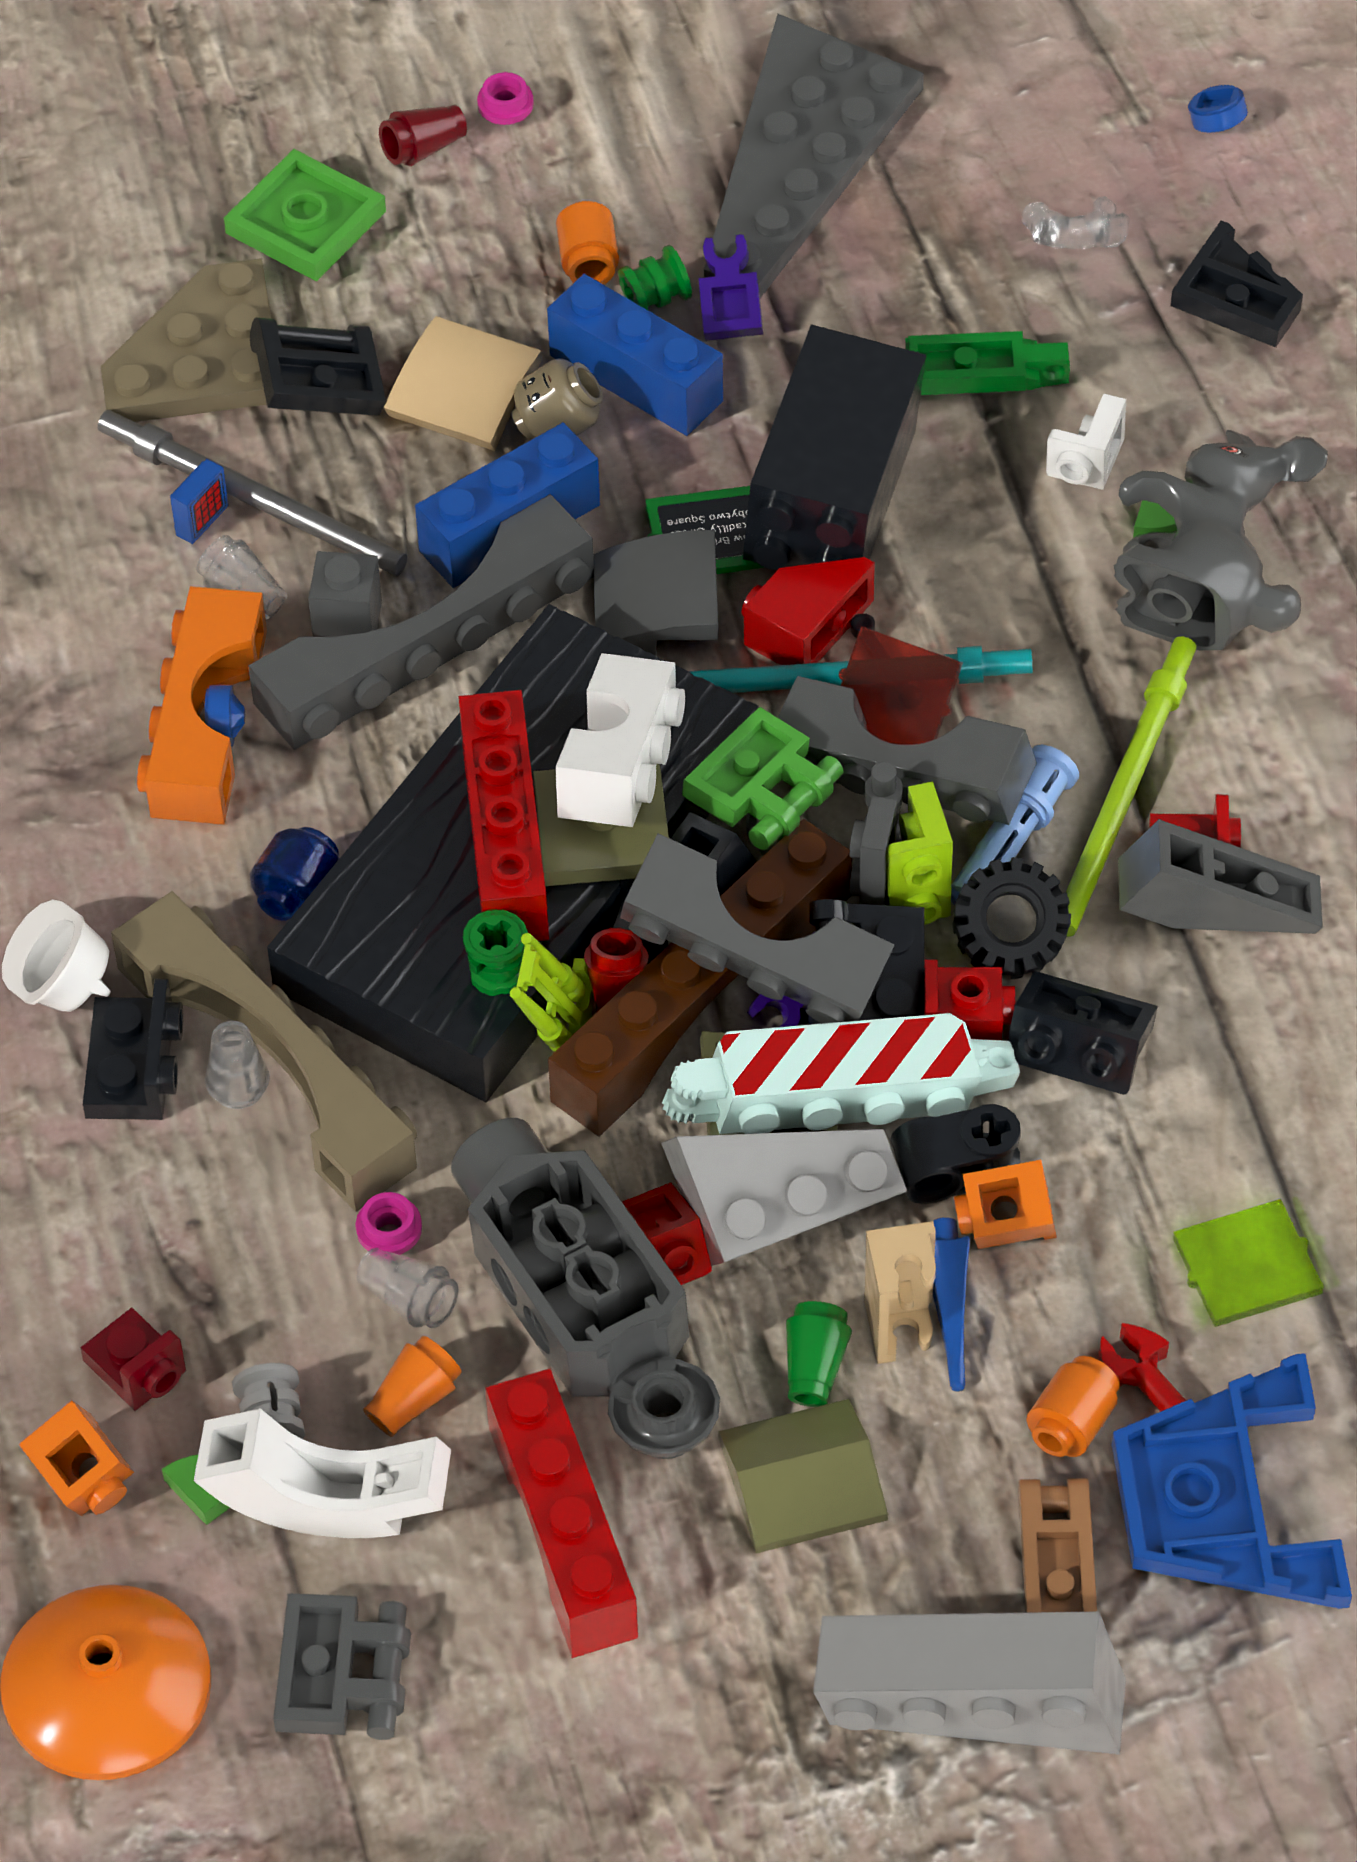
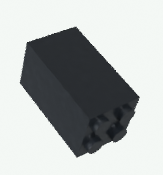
M810 325L750 483L743 550L744 560L756 562L768 569L778 570L782 567L861 557L870 559L916 431L926 354Z

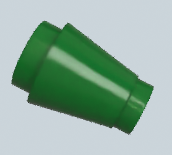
M805 1301L798 1303L795 1306L794 1315L786 1320L788 1399L790 1401L808 1407H818L828 1403L829 1393L832 1390L852 1335V1329L847 1325L848 1313L843 1308L826 1302Z

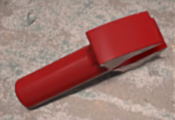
M1122 1323L1119 1338L1132 1352L1136 1353L1138 1357L1137 1363L1134 1359L1119 1356L1105 1337H1101L1099 1361L1106 1364L1115 1373L1120 1387L1124 1384L1139 1387L1160 1412L1187 1401L1157 1368L1158 1362L1166 1358L1168 1354L1169 1342L1165 1338L1140 1326Z

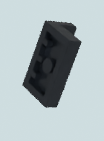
M1034 971L1015 1004L1008 1041H1010L1013 1047L1014 1056L1019 1065L1125 1095L1132 1086L1138 1056L1154 1027L1158 1006Z
M168 979L154 980L153 998L95 997L82 1104L85 1119L163 1120L165 1095H175L178 1085L177 1056H170L171 1041H181L183 1035L182 1002H172Z

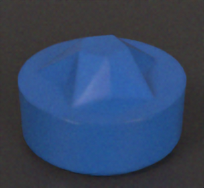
M1218 85L1204 89L1197 93L1188 104L1194 129L1205 133L1230 129L1241 123L1248 114L1243 91L1232 85Z
M210 685L206 689L205 724L213 730L230 737L231 747L234 746L235 737L245 724V707L234 695L232 685Z

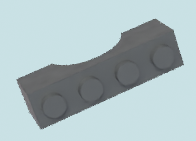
M797 676L778 716L780 720L810 738L808 754L804 757L806 760L817 765L824 757L832 756L841 763L844 773L835 783L841 784L846 789L865 795V783L871 776L872 767L879 762H889L895 766L896 776L902 782L903 803L908 805V786L933 781L942 809L956 812L962 818L977 823L990 820L1009 825L1037 764L1025 729L971 716H966L951 731L929 742L915 745H898L885 742L867 731V722L854 689Z
M657 833L624 901L620 916L621 919L630 922L629 929L634 934L655 944H664L665 940L689 950L688 957L693 962L708 970L723 972L724 968L730 969L748 978L747 985L765 997L782 1000L785 995L808 1006L806 1013L822 1024L859 1021L895 944L837 917H834L817 932L796 940L779 941L755 935L739 925L723 905L717 887V861Z

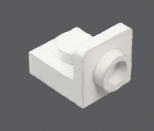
M1103 394L1095 415L1086 414L1084 416L1079 434L1052 429L1047 439V475L1062 479L1071 484H1081L1103 490L1124 441L1126 399Z

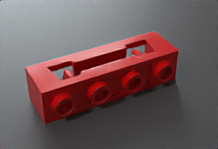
M522 690L458 696L481 912L505 910L516 914L524 922L528 933L537 941L549 940L546 887Z

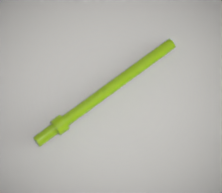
M1178 636L1173 640L1162 668L1153 672L1144 692V698L1147 701L1066 890L1070 902L1068 913L1071 914V924L1067 937L1074 936L1169 712L1178 709L1186 691L1187 683L1184 677L1197 649L1195 642L1190 638Z

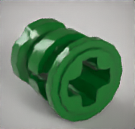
M671 245L663 247L662 257L657 260L649 256L640 260L639 267L636 269L624 266L618 270L619 283L624 297L646 310L654 304L657 308L669 305L672 302L671 297L676 295L685 301L692 298V287L687 270L677 251Z
M488 910L477 914L469 920L464 928L463 945L468 956L471 982L474 987L484 994L490 996L510 994V990L517 987L525 948L521 942V936L528 933L524 922L516 914L505 910Z

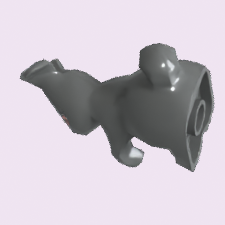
M1227 430L1228 443L1204 444L1191 452L1186 465V481L1165 472L1140 471L1127 477L1119 489V497L1122 503L1128 507L1143 500L1158 503L1174 517L1177 532H1149L1136 535L1123 547V554L1118 557L1117 563L1113 565L1115 570L1114 577L1124 588L1129 590L1117 601L1118 607L1115 609L1121 616L1120 621L1123 625L1171 643L1178 636L1190 638L1195 642L1196 650H1223L1244 628L1251 625L1270 633L1281 631L1291 626L1300 615L1301 597L1290 585L1279 584L1271 586L1265 584L1262 577L1263 564L1255 548L1245 535L1243 521L1246 513L1265 499L1276 483L1281 481L1309 482L1326 467L1328 451L1313 438L1296 436L1277 448L1256 446L1249 436Z

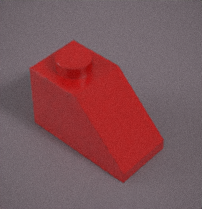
M866 557L779 568L763 586H755L744 600L741 609V615L744 617V645L779 665L818 663L851 627L852 618L857 614L863 613L873 603L875 562Z

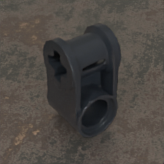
M985 1104L973 1109L937 1117L916 1118L900 1125L891 1136V1143L899 1171L907 1189L906 1195L914 1203H936L946 1200L951 1196L966 1193L963 1174L993 1169L994 1160L999 1159V1167L1021 1163L1020 1151L1017 1147L1021 1138L1020 1122L1012 1111L997 1104ZM986 1121L989 1122V1133H983V1124Z

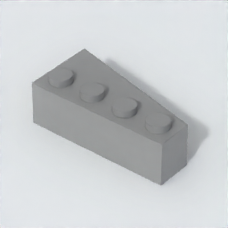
M1099 1611L822 1616L813 1692L829 1724L838 1725L849 1730L877 1729L1120 1754L1126 1677Z

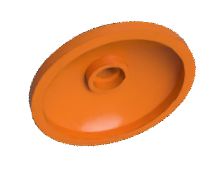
M100 1585L80 1589L59 1597L40 1609L24 1624L7 1651L1 1672L0 1692L5 1717L13 1735L25 1751L35 1760L58 1773L70 1777L87 1780H112L139 1774L153 1768L172 1756L187 1742L200 1724L206 1711L211 1692L212 1674L208 1651L201 1633L194 1622L177 1605L154 1592L142 1588L125 1585ZM100 1653L112 1655V1658L102 1665H94L89 1662L93 1656Z

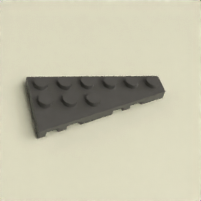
M777 14L713 236L716 255L720 258H729L736 252L735 236L743 234L749 251V260L741 273L757 272L760 298L921 93L924 73L780 14ZM705 264L704 278L714 277L715 273Z

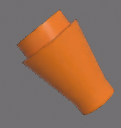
M422 1336L414 1345L405 1344L375 1396L366 1405L363 1412L376 1427L386 1435L393 1437L404 1425L456 1389L453 1382L462 1373V1370L457 1362L432 1339Z

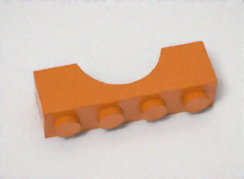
M190 586L185 610H176L172 622V645L176 646L174 657H165L162 663L160 689L161 693L165 694L162 706H153L151 710L149 740L153 743L151 755L141 756L137 774L138 791L147 793L151 818L225 824L235 779L230 737L210 728L199 716L205 707L206 689L210 685H234L250 680L248 665L261 659L267 634L263 594L261 592Z

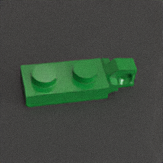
M1023 331L914 335L905 338V349L926 354L921 395L1026 391V389L1033 390L1040 387L1069 383L1070 359L1068 342L1037 344L1036 340L1023 338Z

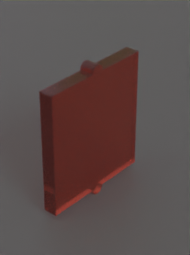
M861 626L847 669H841L838 675L842 680L841 686L854 689L867 722V731L870 734L892 744L915 745L937 739L944 717L952 714L953 710L949 702L963 662Z

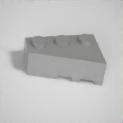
M884 1129L677 1136L661 1143L681 1195L700 1218L711 1266L725 1263L907 1192Z

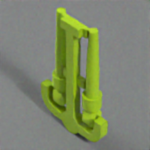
M525 933L521 936V942L525 948L517 987L510 990V996L529 1021L537 1028L538 1036L555 1052L593 1016L594 995L583 958H574L571 969L567 964L560 963L530 933ZM528 986H533L547 1001L545 1011L523 992H527ZM556 1012L569 1024V1030L556 1018Z

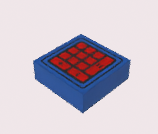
M209 459L202 461L170 495L176 536L194 544L229 506L224 467Z

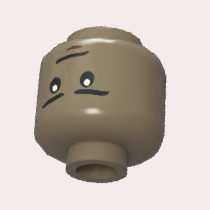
M561 358L549 361L517 383L514 391L516 408L512 411L513 420L519 431L530 440L563 422L577 436L597 422L600 413L599 404L603 400L600 385L591 371L582 363L576 362L573 364Z

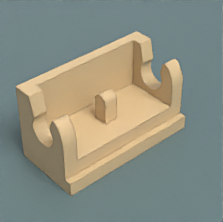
M933 1221L866 1231L864 1303L877 1364L896 1361L897 1337L893 1334V1331L898 1326L910 1325L918 1331V1343L923 1351L928 1350L932 1343L933 1327L929 1313V1304L932 1303L933 1282L936 1276V1231Z

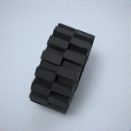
M1014 857L1011 858L1010 862L1002 863L1001 859L991 861L988 867L982 870L979 868L971 874L970 879L966 884L964 883L958 895L953 911L954 920L952 925L953 933L957 934L959 940L957 946L962 954L967 953L972 959L970 964L974 967H1002V975H1011V979L1023 978L1024 974L1030 972L1033 974L1034 971L1039 972L1043 970L1048 962L1053 961L1067 937L1071 924V914L1068 913L1070 902L1067 893H1062L1060 890L1058 878L1054 874L1048 876L1042 871L1044 866L1036 862L1031 866L1022 863L1023 858ZM1005 895H1016L1024 898L1031 904L1036 914V927L1029 937L1019 942H1006L997 938L991 932L987 924V910L997 898Z

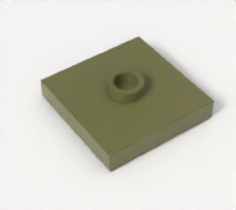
M660 764L656 765V785L651 803L641 804L633 827L558 818L556 769L533 771L545 886L634 879L657 833L669 838Z

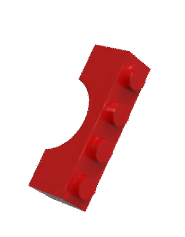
M551 1368L485 1387L489 1430L509 1485H515L529 1517L544 1566L551 1602L571 1657H579L637 1639V1599Z

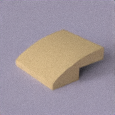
M435 316L407 358L388 396L384 409L390 417L495 451L515 405L514 391L517 383L539 368L544 354L542 350Z

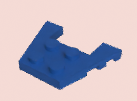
M1306 1353L1295 1354L1281 1360L1280 1367L1253 1377L1250 1373L1228 1383L1226 1390L1194 1403L1192 1399H1189L1113 1432L1111 1444L1132 1569L1338 1609L1350 1607L1352 1592L1341 1539L1277 1546L1269 1545L1247 1427L1310 1421L1314 1419L1316 1405Z

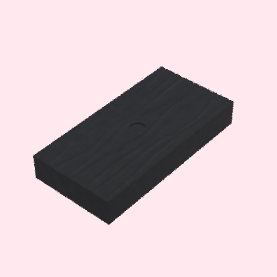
M548 604L475 694L522 690L533 779V771L556 769L571 728L588 730L587 688L601 653L660 661L666 660H662L650 652H645L643 649L619 637H613L606 631ZM676 665V688L684 689L685 708L681 725L679 727L671 726L670 728L671 743L667 762L665 765L660 764L670 839L689 812L704 819H707L710 813L682 796L684 779L759 708V705L746 701L742 697L720 686H715L701 677H696L689 671ZM460 713L267 946L272 985H277L291 1001L486 1103L538 1037L537 1028L529 1021L510 994L490 996L480 992L471 982L468 956L463 945V933L469 920L481 913ZM635 878L545 886L549 940L539 942L560 963L567 964L572 969L574 958L584 959V952L591 944L592 937L602 930L614 927L624 892H627L628 888L632 887ZM528 986L527 992H523L545 1011L547 1005L545 998L533 986Z

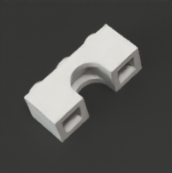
M601 653L587 688L588 730L571 728L556 765L558 818L633 827L641 804L651 803L656 785V765H665L667 762L671 743L670 728L671 726L679 727L683 719L685 691L684 689L676 688L675 662Z

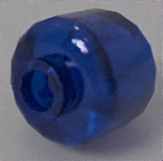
M310 827L289 828L276 833L249 873L251 888L257 897L259 907L276 920H290L340 859L336 844L321 831Z

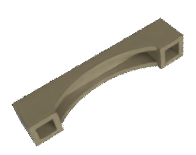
M171 891L111 932L118 969L146 998H153L155 979H168L172 1002H182V1005L207 1013L244 1033L260 1045L288 1073L308 1103L318 1126V1129L310 1134L315 1171L355 1212L361 1209L371 1197L383 1193L417 1169L414 1144L417 1132L409 1117L397 1106L389 1109L376 1096L375 1088L363 1070L356 1065L349 1068L336 1055L333 1044L324 1031L316 1025L308 1027L295 1014V1009L284 991L277 985L268 987L256 975L254 966L245 952L236 945L229 948L217 936L213 923L198 906L189 908Z

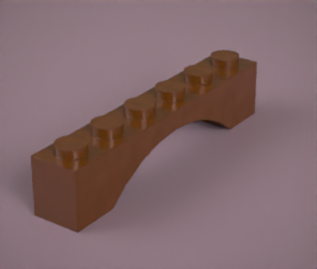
M803 818L800 821V825L789 836L785 835L725 891L720 898L732 918L743 928L755 935L779 941L809 936L816 930V926L809 924L810 902L823 899L846 902L851 897L849 894L852 872L850 850ZM671 942L548 1058L550 1101L600 1137L642 1097L657 1070L681 1036L711 1001L740 974L724 968L723 972L708 970L696 964L688 957L689 950Z

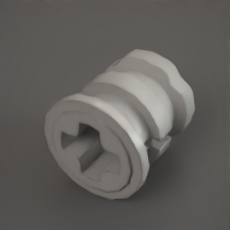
M265 1363L247 1368L235 1376L232 1386L234 1395L242 1399L239 1403L240 1413L261 1408L290 1433L301 1439L304 1438L303 1420L298 1418L301 1412L299 1395L294 1391L300 1383L298 1370L284 1363Z

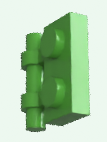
M759 707L684 779L682 796L732 828L747 813L757 818L759 822L749 831V839L757 848L766 850L776 840H781L785 835L789 836L800 825V816L810 806L818 807L832 795L834 791L833 784L843 775L844 770L841 763L832 756L824 757L817 765L806 760L804 757L808 754L810 738ZM781 780L793 787L783 798L771 792Z

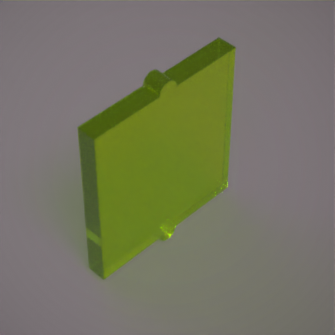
M1281 1199L1173 1232V1241L1189 1272L1187 1285L1190 1288L1197 1289L1214 1327L1323 1294L1324 1286L1307 1253L1309 1241L1305 1237H1299Z

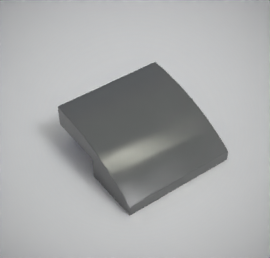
M692 530L648 536L615 545L595 553V626L613 637H619L656 655L657 640H718L715 530Z

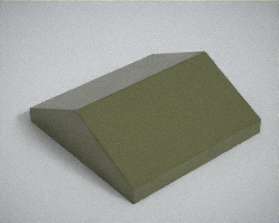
M849 1399L718 1431L721 1448L756 1554L888 1520V1512L869 1438Z

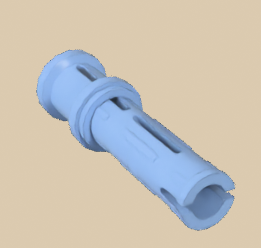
M1041 744L1032 748L1037 764L1023 791L1010 824L993 822L985 836L978 843L976 849L952 883L951 902L953 905L956 904L958 895L964 883L966 884L970 879L971 874L979 868L982 870L988 867L989 863L994 860L1001 859L1002 863L1010 862L1012 857H1016L1032 831L1040 830L1050 823L1054 817L1053 805L1063 790L1071 789L1079 779V770L1069 756L1048 745Z

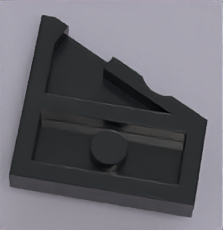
M1221 220L1172 289L1170 306L1276 348L1300 313L1303 294L1286 278L1277 275L1272 269V264L1258 251L1248 254L1234 240L1235 229L1229 223Z

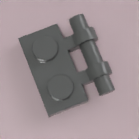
M879 762L872 767L871 776L865 783V803L869 810L865 821L855 820L852 830L850 857L855 859L851 872L849 894L860 896V904L886 905L887 846L901 841L899 814L902 805L903 787L901 780L896 776L895 766L889 762Z
M288 1593L273 1718L275 1732L346 1735L348 1710H364L368 1713L366 1733L369 1737L378 1740L393 1738L395 1735L396 1716L403 1713L406 1689L400 1684L402 1659L408 1657L410 1653L411 1632L405 1627L407 1607L403 1603L396 1601L383 1602L379 1606L378 1622L358 1621L359 1606L357 1596ZM354 1653H367L374 1656L372 1679L352 1678Z

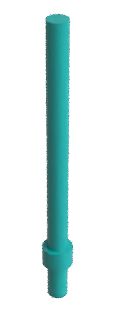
M982 646L957 647V654L689 672L732 693L791 689L797 676L839 686L959 678V684L984 683V676L1033 673L1031 649L982 652Z

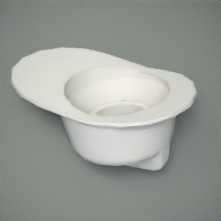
M52 899L38 905L27 914L16 928L6 947L2 962V979L7 988L27 1004L35 1005L38 1003L59 1011L72 1012L80 1007L92 993L108 997L111 993V990L101 980L107 967L110 951L106 942L85 923L82 915L64 902Z

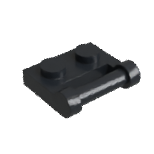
M257 317L253 320L250 330L251 350L257 353L267 408L380 416L386 403V397L373 336L369 326L349 325L347 330L277 325L276 320L272 318Z
M833 899L816 900L809 903V924L816 926V932L828 924L834 917H837L895 944L859 1021L924 1015V907L849 904L845 901ZM809 1016V1025L822 1024Z

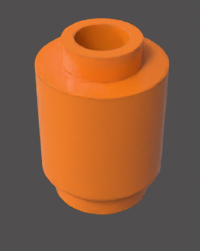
M580 201L567 206L559 213L556 219L562 268L573 283L583 274H586L604 285L613 278L619 263L613 215L606 206L593 201Z
M1078 1356L1071 1363H1065L1060 1366L1027 1414V1425L1038 1447L1056 1457H1078L1084 1454L1117 1405L1118 1398L1116 1393L1119 1390L1120 1384L1115 1373L1103 1362L1089 1356Z

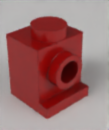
M925 959L924 1015L951 1013L966 1023L971 1039L1002 1040L1003 1024H1011L1016 1004L1015 986H1002V967H938V960Z

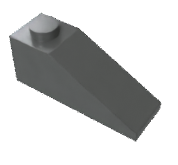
M1158 819L1118 858L1119 910L1173 929L1316 934L1323 928L1319 875Z

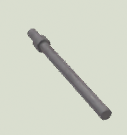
M106 410L99 419L98 430L133 447L134 455L154 465L164 462L190 475L202 461L209 459L224 467L227 494L348 553L378 555L379 568L395 576L400 575L407 564V554L173 441L172 434L151 423L142 426L111 410Z

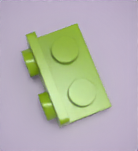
M933 781L908 786V813L899 814L902 841L887 846L886 905L924 907V925H927L936 919L951 916L953 841Z

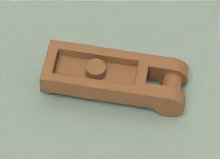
M1069 1478L1066 1485L1041 1486L1040 1479H1019L1018 1505L1021 1526L1025 1613L1097 1612L1088 1478ZM1042 1513H1067L1068 1520H1043Z

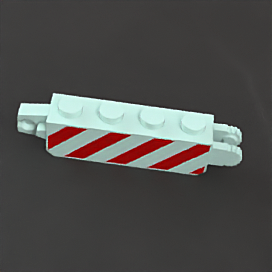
M951 1013L727 1031L718 1042L712 1058L695 1059L694 1062L687 1060L686 1063L681 1062L680 1066L675 1067L670 1079L672 1081V1088L667 1089L662 1102L664 1104L662 1109L666 1111V1116L671 1117V1121L676 1120L678 1123L684 1122L686 1124L687 1121L692 1123L716 1121L719 1134L741 1132L744 1134L769 1133L773 1130L803 1127L817 1131L828 1129L837 1124L860 1122L884 1125L897 1119L937 1117L968 1110L974 1096L1014 1087L1020 1071L1010 1041L971 1039L966 1023Z

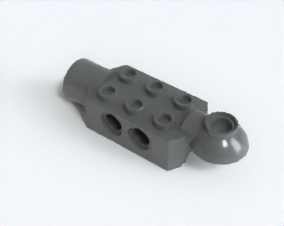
M519 1118L500 1119L477 1130L457 1150L452 1160L451 1173L471 1202L468 1214L474 1253L572 1397L608 1396V1416L615 1433L632 1449L659 1459H672L694 1449L709 1436L719 1418L720 1396L713 1380L698 1366L675 1359L689 1338L684 1288L585 1150L548 1152L531 1126L525 1120ZM661 1413H673V1414H674V1415H671V1416H668V1417H657V1416H656V1415L661 1414Z

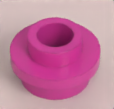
M510 72L496 73L488 77L477 96V107L481 116L489 122L500 125H510L524 120L532 112L534 105L533 93L525 80L519 75Z
M394 1192L379 1193L371 1197L359 1211L355 1223L356 1234L360 1244L370 1253L383 1257L398 1256L409 1251L416 1245L422 1233L421 1215L416 1206L406 1197ZM389 1224L399 1227L393 1231L379 1230L381 1227Z

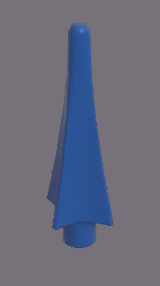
M944 1217L933 1220L936 1231V1276L933 1282V1299L942 1331L950 1387L954 1392H960L964 1390L966 1385L964 1315L970 1236L958 1238L957 1221L953 1218Z

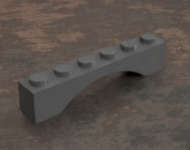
M549 494L500 523L493 545L478 568L456 591L430 609L398 624L366 633L335 637L299 636L248 665L253 704L294 750L313 739L323 738L330 734L337 725L365 709L377 707L389 695L415 680L429 677L441 665L466 651H473L479 648L488 638L516 622L526 621L543 606L564 594L578 591L588 580L594 578L593 538Z

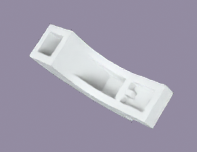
M260 1408L204 1421L194 1482L228 1507L248 1517L279 1528L328 1537H387L400 1535L402 1518L442 1510L451 1449L438 1437L373 1450L352 1451L328 1448L295 1436Z

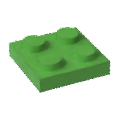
M293 149L224 217L225 233L317 282L386 212L385 196Z

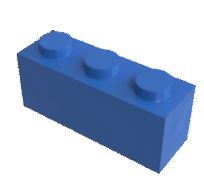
M583 274L547 308L549 354L551 357L565 359L573 364L576 362L584 364L595 376L599 385L685 436H688L723 402V354L588 275Z
M564 422L415 504L419 552L452 588L459 586L478 568L493 545L500 523L531 504L551 494L574 519L600 506L598 458Z

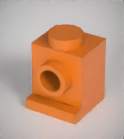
M1042 1160L963 1174L966 1194L954 1196L955 1208L961 1235L973 1233L978 1249L1037 1238H1044V1240L1057 1238ZM1001 1202H1010L1017 1207V1212L1014 1218L996 1220L992 1216L993 1209Z
M70 1401L24 1439L19 1446L66 1507L80 1516H83L90 1509L95 1515L102 1514L114 1507L125 1496L127 1488L123 1482L134 1471L98 1426L99 1423L92 1414L74 1401ZM96 1458L97 1464L80 1478L79 1468L86 1459Z

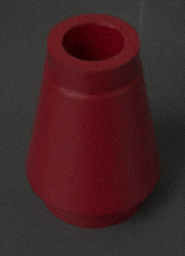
M455 104L447 107L394 111L390 114L389 119L382 121L379 126V140L387 159L394 165L403 163L406 166L415 165L457 139L465 137L467 133L465 116L462 110Z

